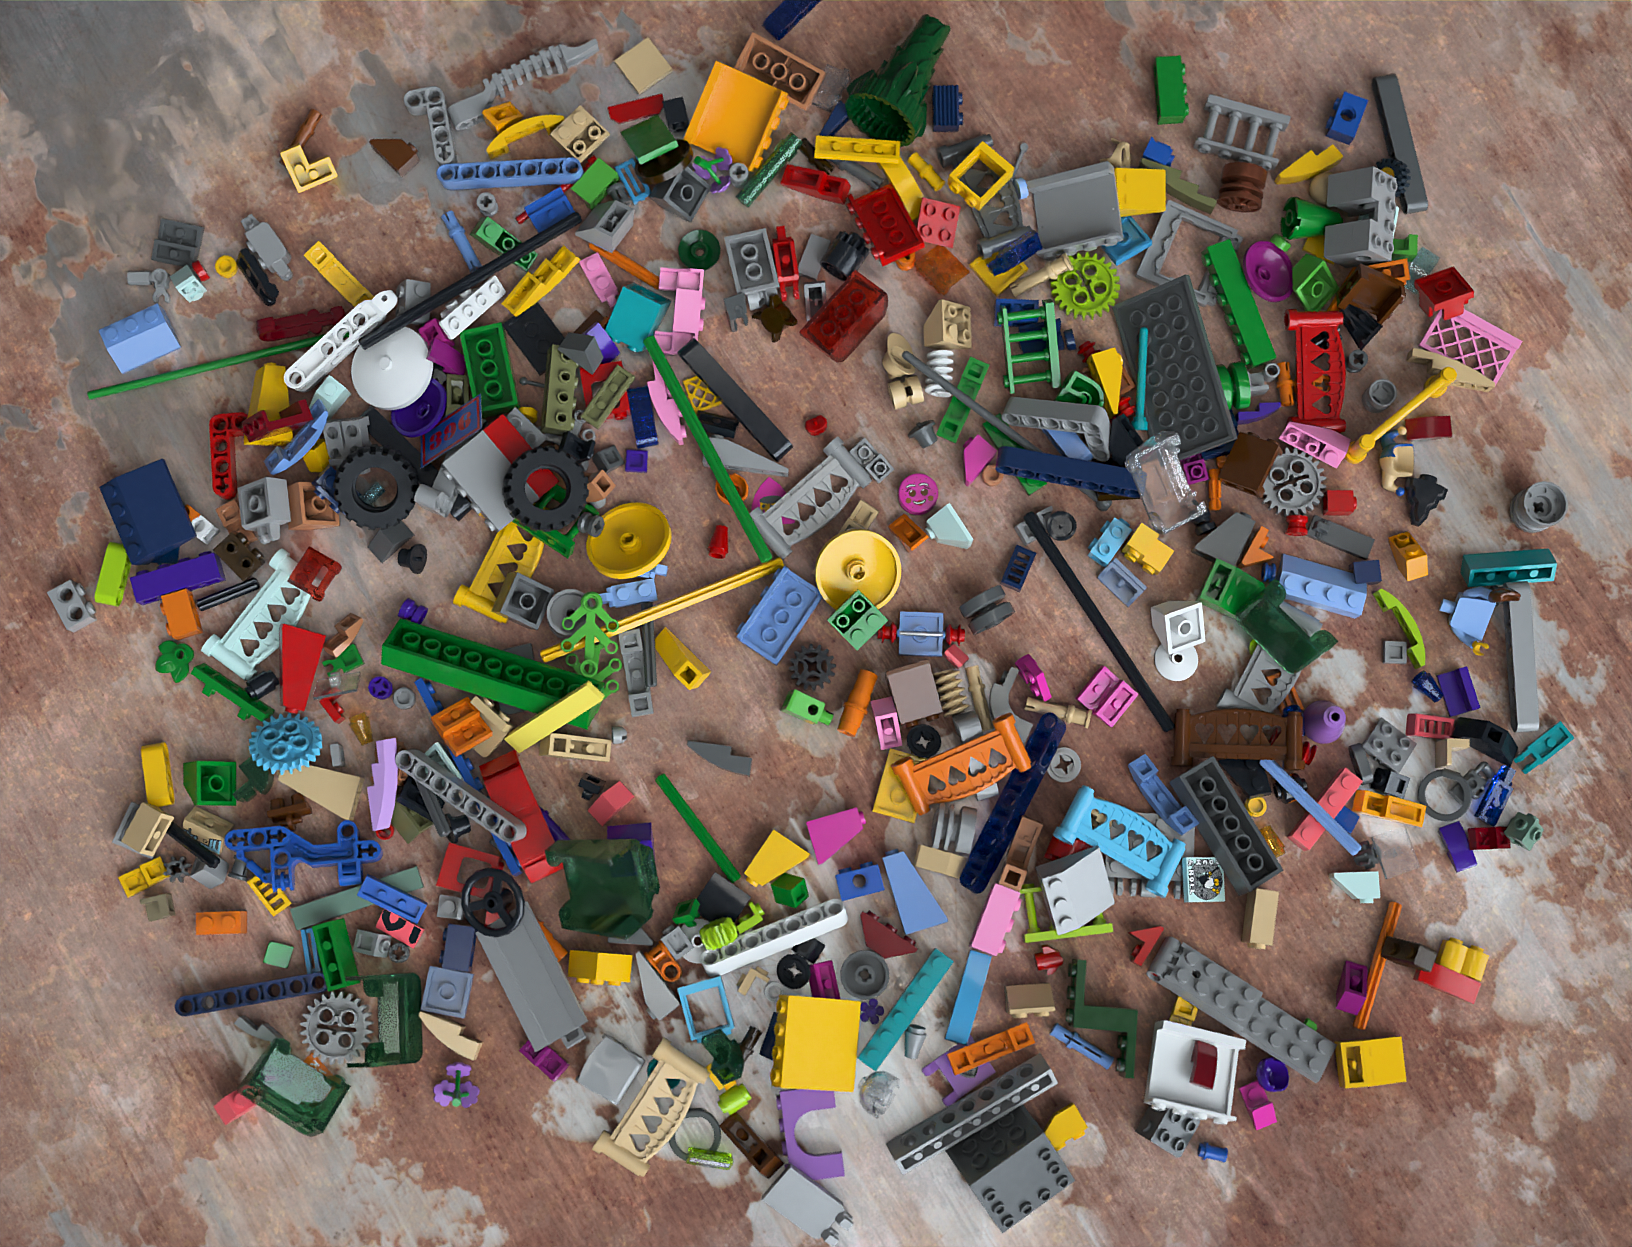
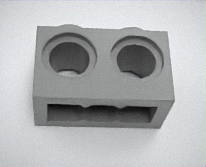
M68 580L47 592L67 630L74 633L97 620L94 615L96 610L90 601L87 602L84 596L86 591L80 583ZM72 591V598L66 601V594ZM82 609V617L76 620V612Z

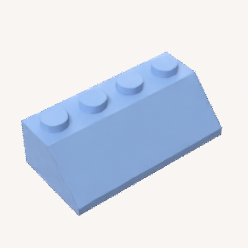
M1282 554L1272 595L1275 593L1287 600L1356 619L1362 615L1367 595V583L1356 584L1354 573Z

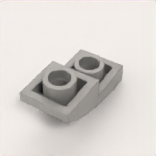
M866 438L861 439L849 450V453L878 484L894 470L890 463L881 453L874 449Z

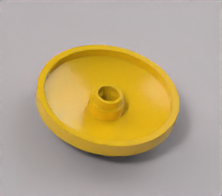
M635 502L617 506L601 516L604 519L603 531L598 537L588 534L586 542L587 555L598 572L610 578L628 579L648 572L664 558L671 544L672 533L665 515L658 508L650 504Z
M851 529L837 534L823 546L815 563V582L823 599L836 610L857 589L877 609H880L891 600L897 591L901 579V563L895 548L882 535L867 529Z

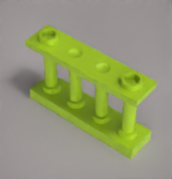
M1034 883L1024 884L1020 889L1019 893L1025 895L1029 925L1027 934H1022L1023 943L1113 932L1112 923L1106 924V919H1103V912L1094 918L1095 921H1093L1091 926L1083 925L1079 929L1058 935L1051 924L1049 931L1041 932L1037 925L1033 892H1041L1042 889L1041 887H1034Z

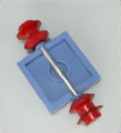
M900 611L899 629L896 631L894 622L890 626H885L884 624L877 631V639H881V643L885 639H889L891 644H893L897 635V638H899L898 655L942 657L943 639L946 637V642L949 646L952 641L957 642L958 646H960V642L965 640V629H961V624H959L957 629L952 628L951 624H949L945 633V630H943V613Z

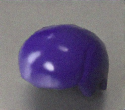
M1270 1057L1262 1059L1258 1063L1256 1077L1259 1085L1264 1090L1278 1092L1287 1088L1289 1074L1283 1062Z

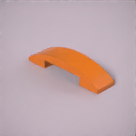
M1026 1022L946 1055L954 1075H958L1032 1045L1035 1041Z

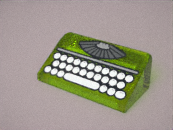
M688 1147L687 1164L730 1170L734 1161L731 1153Z

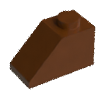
M371 139L369 141L372 149L401 177L420 161L417 156L418 150L410 142L406 144L402 139Z

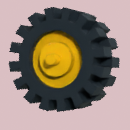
M1391 158L1377 161L1375 163L1377 165L1376 168L1396 178L1397 190L1395 197L1401 196L1400 193H1405L1404 187H1409L1410 185L1406 182L1411 180V176H1407L1410 173V169H1406L1407 165L1400 160Z

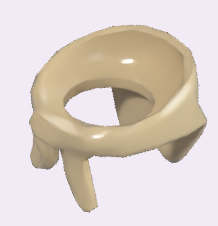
M1112 138L1111 141L1118 144V146H1116L1111 158L1100 159V163L1108 161L1114 168H1130L1129 143L1120 142ZM1122 151H1124L1123 160H1121Z

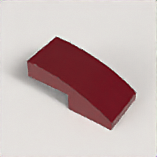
M1451 416L1405 419L1408 442L1453 437Z
M1508 826L1468 828L1469 849L1511 848L1510 840L1504 834Z
M1195 1040L1190 1061L1194 1064L1189 1083L1207 1090H1213L1218 1060L1217 1047Z

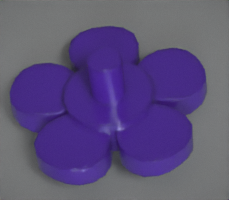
M874 998L869 1000V1006L866 1002H862L860 1010L864 1013L860 1015V1019L863 1022H867L870 1017V1022L877 1024L879 1022L877 1015H883L884 1008L882 1006L876 1007L878 1001Z

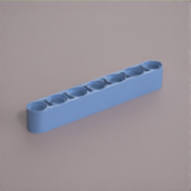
M568 157L443 164L437 169L436 174L445 189L461 190L575 184L584 174V170L578 159ZM572 168H578L576 172L569 173ZM557 169L555 173L548 174L550 170ZM536 170L534 174L527 175L530 171ZM515 171L512 176H507L509 172ZM494 172L491 177H486L488 173ZM468 174H473L472 177L467 179L465 178ZM447 175H452L451 178L445 180Z

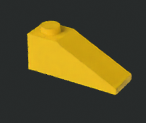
M1115 347L1091 354L1086 360L1093 380L1100 385L1103 391V407L1108 414L1109 420L1118 413L1123 360Z

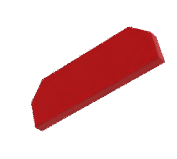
M661 93L608 107L610 119L618 124H623L660 114L663 110V95Z

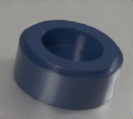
M1072 329L1064 330L1067 350H1076Z

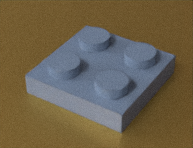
M429 966L421 1010L465 1018L474 974Z

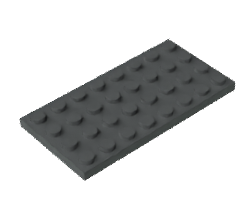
M1185 274L1112 306L1133 381L1136 385V391L1139 330L1141 327L1148 329L1144 417H1146L1148 422V433L1154 448L1158 467L1170 465L1238 439L1190 276Z

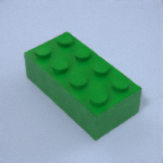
M502 323L463 330L460 333V339L473 398L481 393L482 419L510 413L515 407L517 409L520 408L521 405L506 333Z

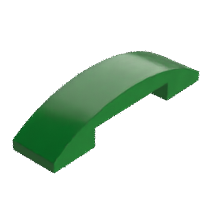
M970 357L957 388L975 401L990 365ZM953 396L936 435L956 444L971 409Z

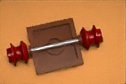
M1086 341L1078 347L1080 350L1077 354H1083V363H1087L1086 360L1091 354L1101 352V350L1094 349L1096 342L1090 343V341ZM1123 365L1118 416L1125 414L1126 417H1129L1134 413L1133 409L1136 405L1130 406L1129 401L1131 397L1122 398V396L1135 389L1136 385ZM1088 366L1078 371L1093 379Z

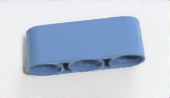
M1041 429L1061 456L1085 461L1093 459L1092 453L1076 433Z

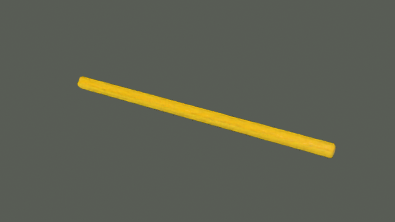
M777 557L766 563L617 620L619 628L615 632L607 631L605 625L599 628L608 638L772 574L778 568L782 570L784 563L780 557ZM609 623V629L614 630L616 623ZM585 636L574 645L573 650L570 652H564L561 649V643L541 650L540 656L542 661L548 662L584 648ZM594 636V643L599 642V640ZM569 641L563 644L566 650H569L572 646Z

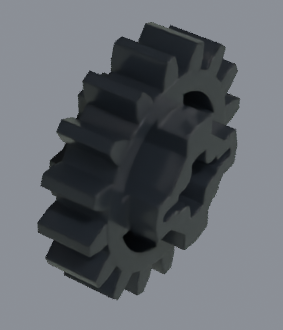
M812 644L809 645V649L801 646V653L794 652L797 658H790V662L794 664V666L789 667V671L794 672L791 679L797 678L796 685L804 684L805 691L808 689V686L812 687L813 692L816 690V686L824 689V682L827 684L831 683L828 677L835 676L831 669L836 668V664L830 663L834 656L828 657L829 650L821 651V645H818L816 649H813ZM807 654H818L816 657L808 658L806 656ZM824 660L827 664L826 673L821 669V664ZM799 662L804 666V671L801 675L798 672ZM807 663H810L811 665L816 663V669L818 670V672H815L814 670L809 672V666L807 665ZM817 677L818 679H820L815 682L807 681L809 678Z

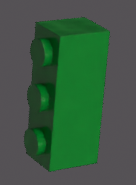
M1181 56L1156 57L1153 63L1157 123L1158 125L1183 123L1185 117L1189 114V105L1185 103L1184 97L1187 95V84L1183 83L1185 63L1181 62Z
M344 918L312 926L328 992L360 983Z

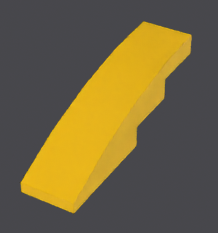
M563 245L551 261L546 258L533 274L528 271L501 304L517 317L549 293L581 259Z

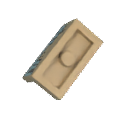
M195 806L184 819L182 829L208 850L220 855L223 851L225 836L234 829V824Z

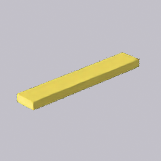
M588 681L509 732L504 740L517 750L518 753H521L601 702L604 695Z

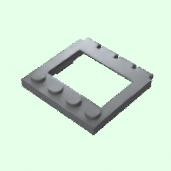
M1168 200L1166 212H1162L1152 235V246L1146 249L1135 277L1155 286H1160L1175 279L1160 274V270L1182 220L1220 236L1218 243L1230 239L1235 252H1238L1243 237L1237 234L1238 230ZM1208 269L1205 272L1199 289H1194L1197 303L1202 307H1205L1207 304L1215 306L1217 302V292L1210 284Z

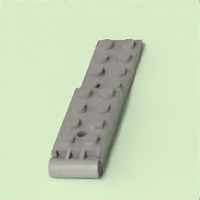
M1167 936L1146 972V975L1151 980L1158 982L1314 1083L1320 1081L1337 1045L1261 997L1263 994L1261 991L1184 942L1181 944L1177 939Z

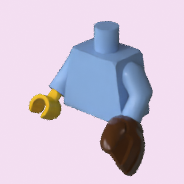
M1479 586L1467 589L1464 592H1458L1455 602L1443 598L1439 611L1450 614L1448 618L1449 625H1451V630L1459 640L1473 648L1474 654L1484 656L1479 648L1482 646L1488 649L1489 645L1487 643H1478V640L1482 641L1496 602L1519 601L1521 595L1519 592L1508 587L1490 590Z

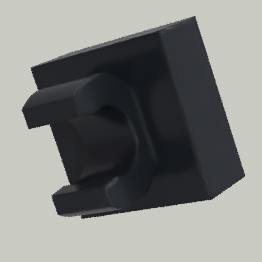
M585 773L578 784L579 787L584 788L581 798L589 801L594 793L599 794L603 790L606 781Z

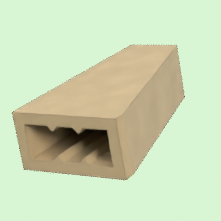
M302 765L301 771L294 768L292 774L285 770L284 774L281 775L280 770H277L280 782L343 819L354 820L364 778L309 765V767Z

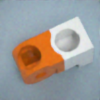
M186 504L184 507L197 538L208 545L220 530L190 505Z

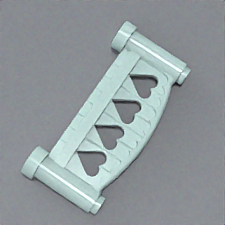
M283 548L276 552L269 563L276 571L222 639L216 634L212 635L201 649L208 657L213 656L243 680L248 681L255 677L258 672L255 670V666L279 647L280 624L296 627L306 609L310 596L312 594L319 595L325 587L322 583L323 581L289 557L290 553ZM281 587L297 588L300 590V595L294 598L293 604L288 605L286 603ZM267 605L285 606L287 611L281 615L280 621L274 622ZM254 622L271 623L273 630L267 632L268 635L265 639H260ZM240 639L258 640L260 645L257 649H254V654L248 657L244 652Z

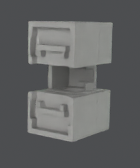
M1374 166L1328 176L1327 206H1335L1347 212L1348 217L1369 214V218L1325 226L1324 258L1345 268L1358 267L1360 263L1371 265L1392 261V253L1394 251L1393 232L1395 230L1394 212L1396 210L1395 193L1397 190L1395 177Z

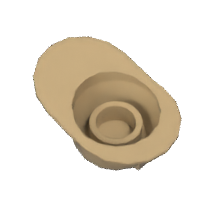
M892 333L887 337V352L882 358L883 367L886 369L891 380L901 378L906 374L913 375L915 372V367L902 357L904 351H909L913 354L912 348L908 341L897 333Z

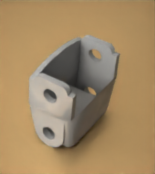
M603 1034V1040L592 1051L580 1075L575 1080L592 1092L618 1105L642 1068L645 1060L613 1037Z

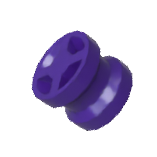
M378 676L369 682V692L375 698L384 700L392 695L393 685L388 679Z

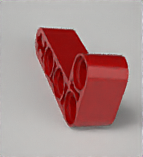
M243 412L217 414L209 422L212 487L215 494L224 500H231L237 495L235 437L244 436L243 428H239V424L241 421L246 420L248 415ZM221 422H226L225 428L218 430V425ZM222 443H227L226 449L219 451V446ZM228 463L227 470L220 472L221 465Z

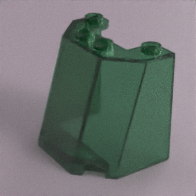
M636 839L557 840L545 850L549 866L556 867L563 862L570 899L562 905L558 913L562 929L627 940L652 918L654 911L652 901L654 894L658 895L660 884L651 847L641 844Z

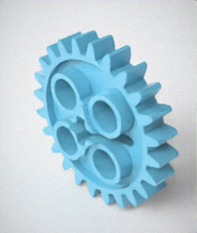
M288 713L285 718H283L282 714H279V719L270 716V722L262 721L263 727L256 726L257 732H251L252 738L249 739V750L252 760L256 761L257 766L263 765L264 771L271 768L272 774L277 770H280L281 775L284 774L285 770L292 774L294 768L301 771L302 765L309 767V761L315 762V755H320V749L322 748V735L319 727H315L314 721L308 722V717H304L301 720L300 714H297L294 718H292L291 713Z

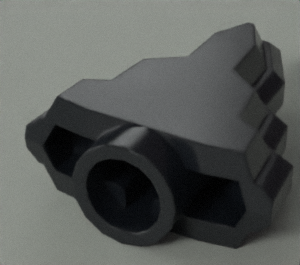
M1420 474L1419 478L1406 477L1404 489L1407 491L1406 500L1411 505L1409 510L1411 525L1419 527L1428 518L1430 510L1437 508L1439 501L1444 500L1448 489L1436 484L1438 479L1435 476Z

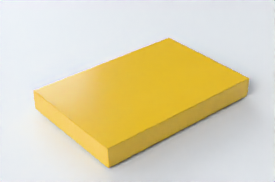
M890 748L872 812L914 824L917 812L914 811L899 776L894 774L891 765L905 757H911L914 765L925 761L926 758H918L916 755Z

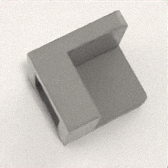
M1247 371L1251 397L1265 395L1269 390V385L1264 383L1263 372L1250 374Z
M196 858L190 877L207 888L212 889L224 883L229 863L220 858V863L213 869Z

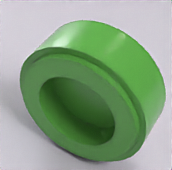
M1277 233L1270 239L1274 245L1285 252L1291 247V243Z

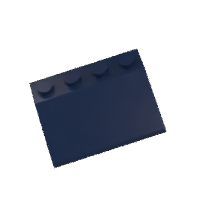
M164 459L117 476L99 487L131 565H148L197 537Z

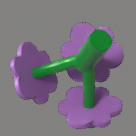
M716 148L714 160L711 158L707 159L705 156H697L692 165L699 177L705 180H709L711 176L713 177L715 182L711 185L710 192L712 194L725 191L731 183L729 175H722L718 178L715 174L717 168L713 165L717 163L721 171L730 169L732 157L726 148Z
M462 1062L448 1064L446 1066L447 1075H452L456 1078L455 1084L448 1083L447 1080H442L440 1084H436L433 1087L434 1101L439 1102L441 1106H447L451 1100L453 1106L458 1107L462 1105L465 1108L477 1103L478 1099L476 1096L479 1094V1088L473 1086L471 1081H467L465 1084L460 1083V1078L470 1075L471 1066Z

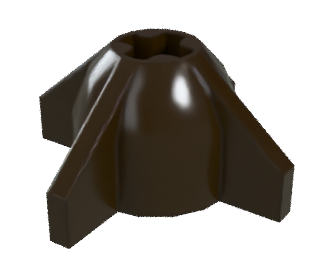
M774 293L769 296L770 306L763 311L755 312L752 314V318L761 320L764 328L772 334V342L775 343L780 340L784 329L788 326H795L798 324V321L780 297Z

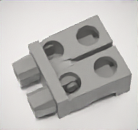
M369 416L326 421L323 433L330 457V466H336V470H338L343 460L352 451L355 452L362 446H371L367 425L370 424ZM370 468L364 470L361 474L371 472Z

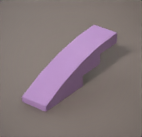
M396 738L376 741L379 763L371 764L374 785L367 787L373 831L389 828L393 815L398 778V767L395 763L397 755Z

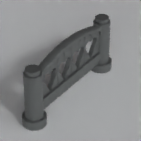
M983 134L948 147L946 145L937 147V156L941 166L945 168L952 165L955 170L982 141L992 147L993 140L991 135ZM990 168L987 171L969 169L959 180L981 198L989 190L977 187L986 175H990L993 177L992 182L995 183L1000 177ZM1011 179L997 192L1001 196L1000 201L1005 205L1003 208L984 205L978 211L975 207H970L983 236L976 240L977 250L982 260L992 257L993 253L1022 244L1033 238L1031 227H1026L1022 223L1021 207ZM1002 212H1007L1009 214L1008 219L1013 224L1011 226L994 224V222Z

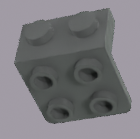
M1150 1104L1135 1132L1175 1157H1181L1199 1126L1200 1119L1193 1118V1114L1186 1113V1115L1172 1113L1173 1109L1169 1108L1156 1110Z

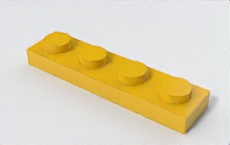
M816 135L814 158L899 164L900 141Z

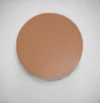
M996 464L987 465L982 472L983 482L991 487L999 485L1004 474L996 471Z

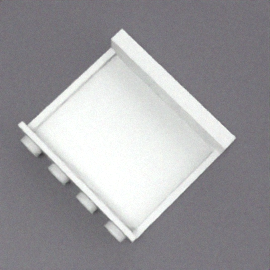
M1166 1020L1155 1022L1144 1103L1152 1104V1108L1156 1110L1173 1109L1172 1113L1178 1115L1190 1113L1193 1114L1195 1119L1207 1120V1118H1212L1214 1123L1227 1125L1229 1121H1236V1117L1231 1116L1238 1052L1241 1049H1245L1246 1040ZM1195 1040L1217 1047L1218 1060L1213 1090H1207L1189 1083L1194 1064L1190 1061Z

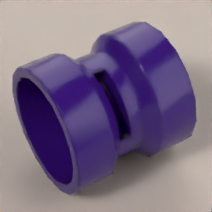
M407 598L399 610L398 617L421 625L427 615L428 608L423 605L418 606L414 600Z

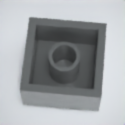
M508 572L491 612L527 629L538 630L555 590L518 572Z

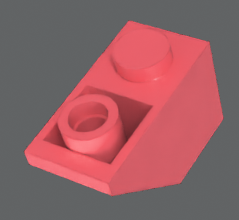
M260 1077L225 1096L213 1106L225 1125L244 1115L271 1096L264 1083H259Z

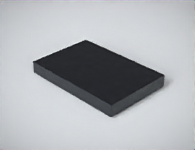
M536 302L517 317L513 316L502 325L539 376L546 372L547 350L552 344L560 345L564 340V336L540 304Z

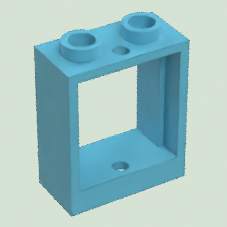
M721 976L677 988L691 1041L697 1040V1043L710 1040L709 1036L718 1033L719 1037L732 1034L731 1029H734L735 1025ZM718 986L728 1024L696 1033L686 995Z

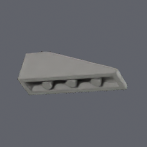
M711 435L709 437L727 470L788 477L789 475L788 468L724 439L723 436ZM703 455V466L710 467Z

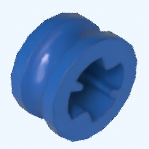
M1264 562L1261 580L1262 582L1266 580L1274 582L1276 564L1268 565L1267 562Z

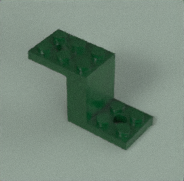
M1072 959V963L1068 965V977H1071V986H1067L1066 998L1070 1000V1007L1066 1008L1065 1022H1069L1068 1026L1073 1028L1121 1031V1035L1117 1037V1048L1120 1049V1058H1116V1071H1119V1076L1134 1079L1138 1010L1084 1005L1087 960Z

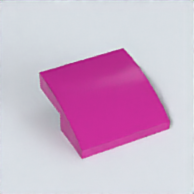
M1101 666L1075 699L1087 710L1092 709L1093 715L1112 728L1139 694L1126 682L1116 677L1107 667Z

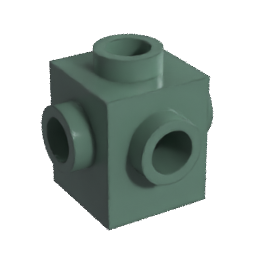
M1518 812L1510 820L1504 834L1511 843L1530 851L1541 838L1544 829L1538 823L1540 820L1530 813L1525 815Z

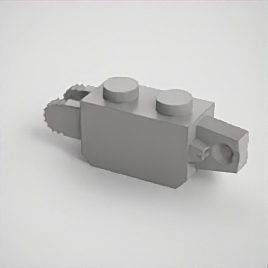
M252 214L242 219L241 222L246 231L244 234L248 238V241L245 243L252 253L256 251L260 257L257 260L263 269L268 268L272 274L276 272L285 282L292 279V271L287 266L291 261V255L270 225L265 222L260 223Z

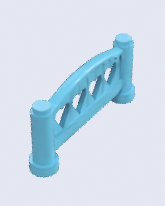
M1082 785L1078 789L1060 827H1056L1053 836L1070 845H1073L1076 838L1092 847L1099 845L1102 853L1149 879L1145 886L1146 890L1165 898L1169 890L1167 886L1185 851L1184 847L1186 844L1175 838L1170 842L1153 824L1139 814L1116 803L1095 798L1093 795L1094 790ZM1097 809L1099 814L1104 813L1106 815V821L1092 829L1091 811ZM1114 819L1117 824H1123L1125 829L1123 833L1110 839L1109 823ZM1133 830L1135 835L1140 834L1143 837V841L1129 850L1128 832ZM1152 841L1154 846H1160L1161 852L1147 861L1146 843Z

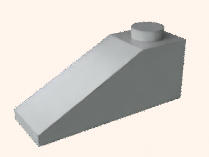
M638 951L636 959L645 1003L648 1006L646 1011L653 1020L657 1018L660 1021L680 1006L681 1001L659 972L650 964L643 952Z

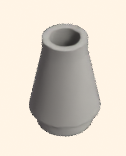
M909 1024L908 1029L905 1030V1057L918 1059V1054L927 1035L925 1033L926 1028Z

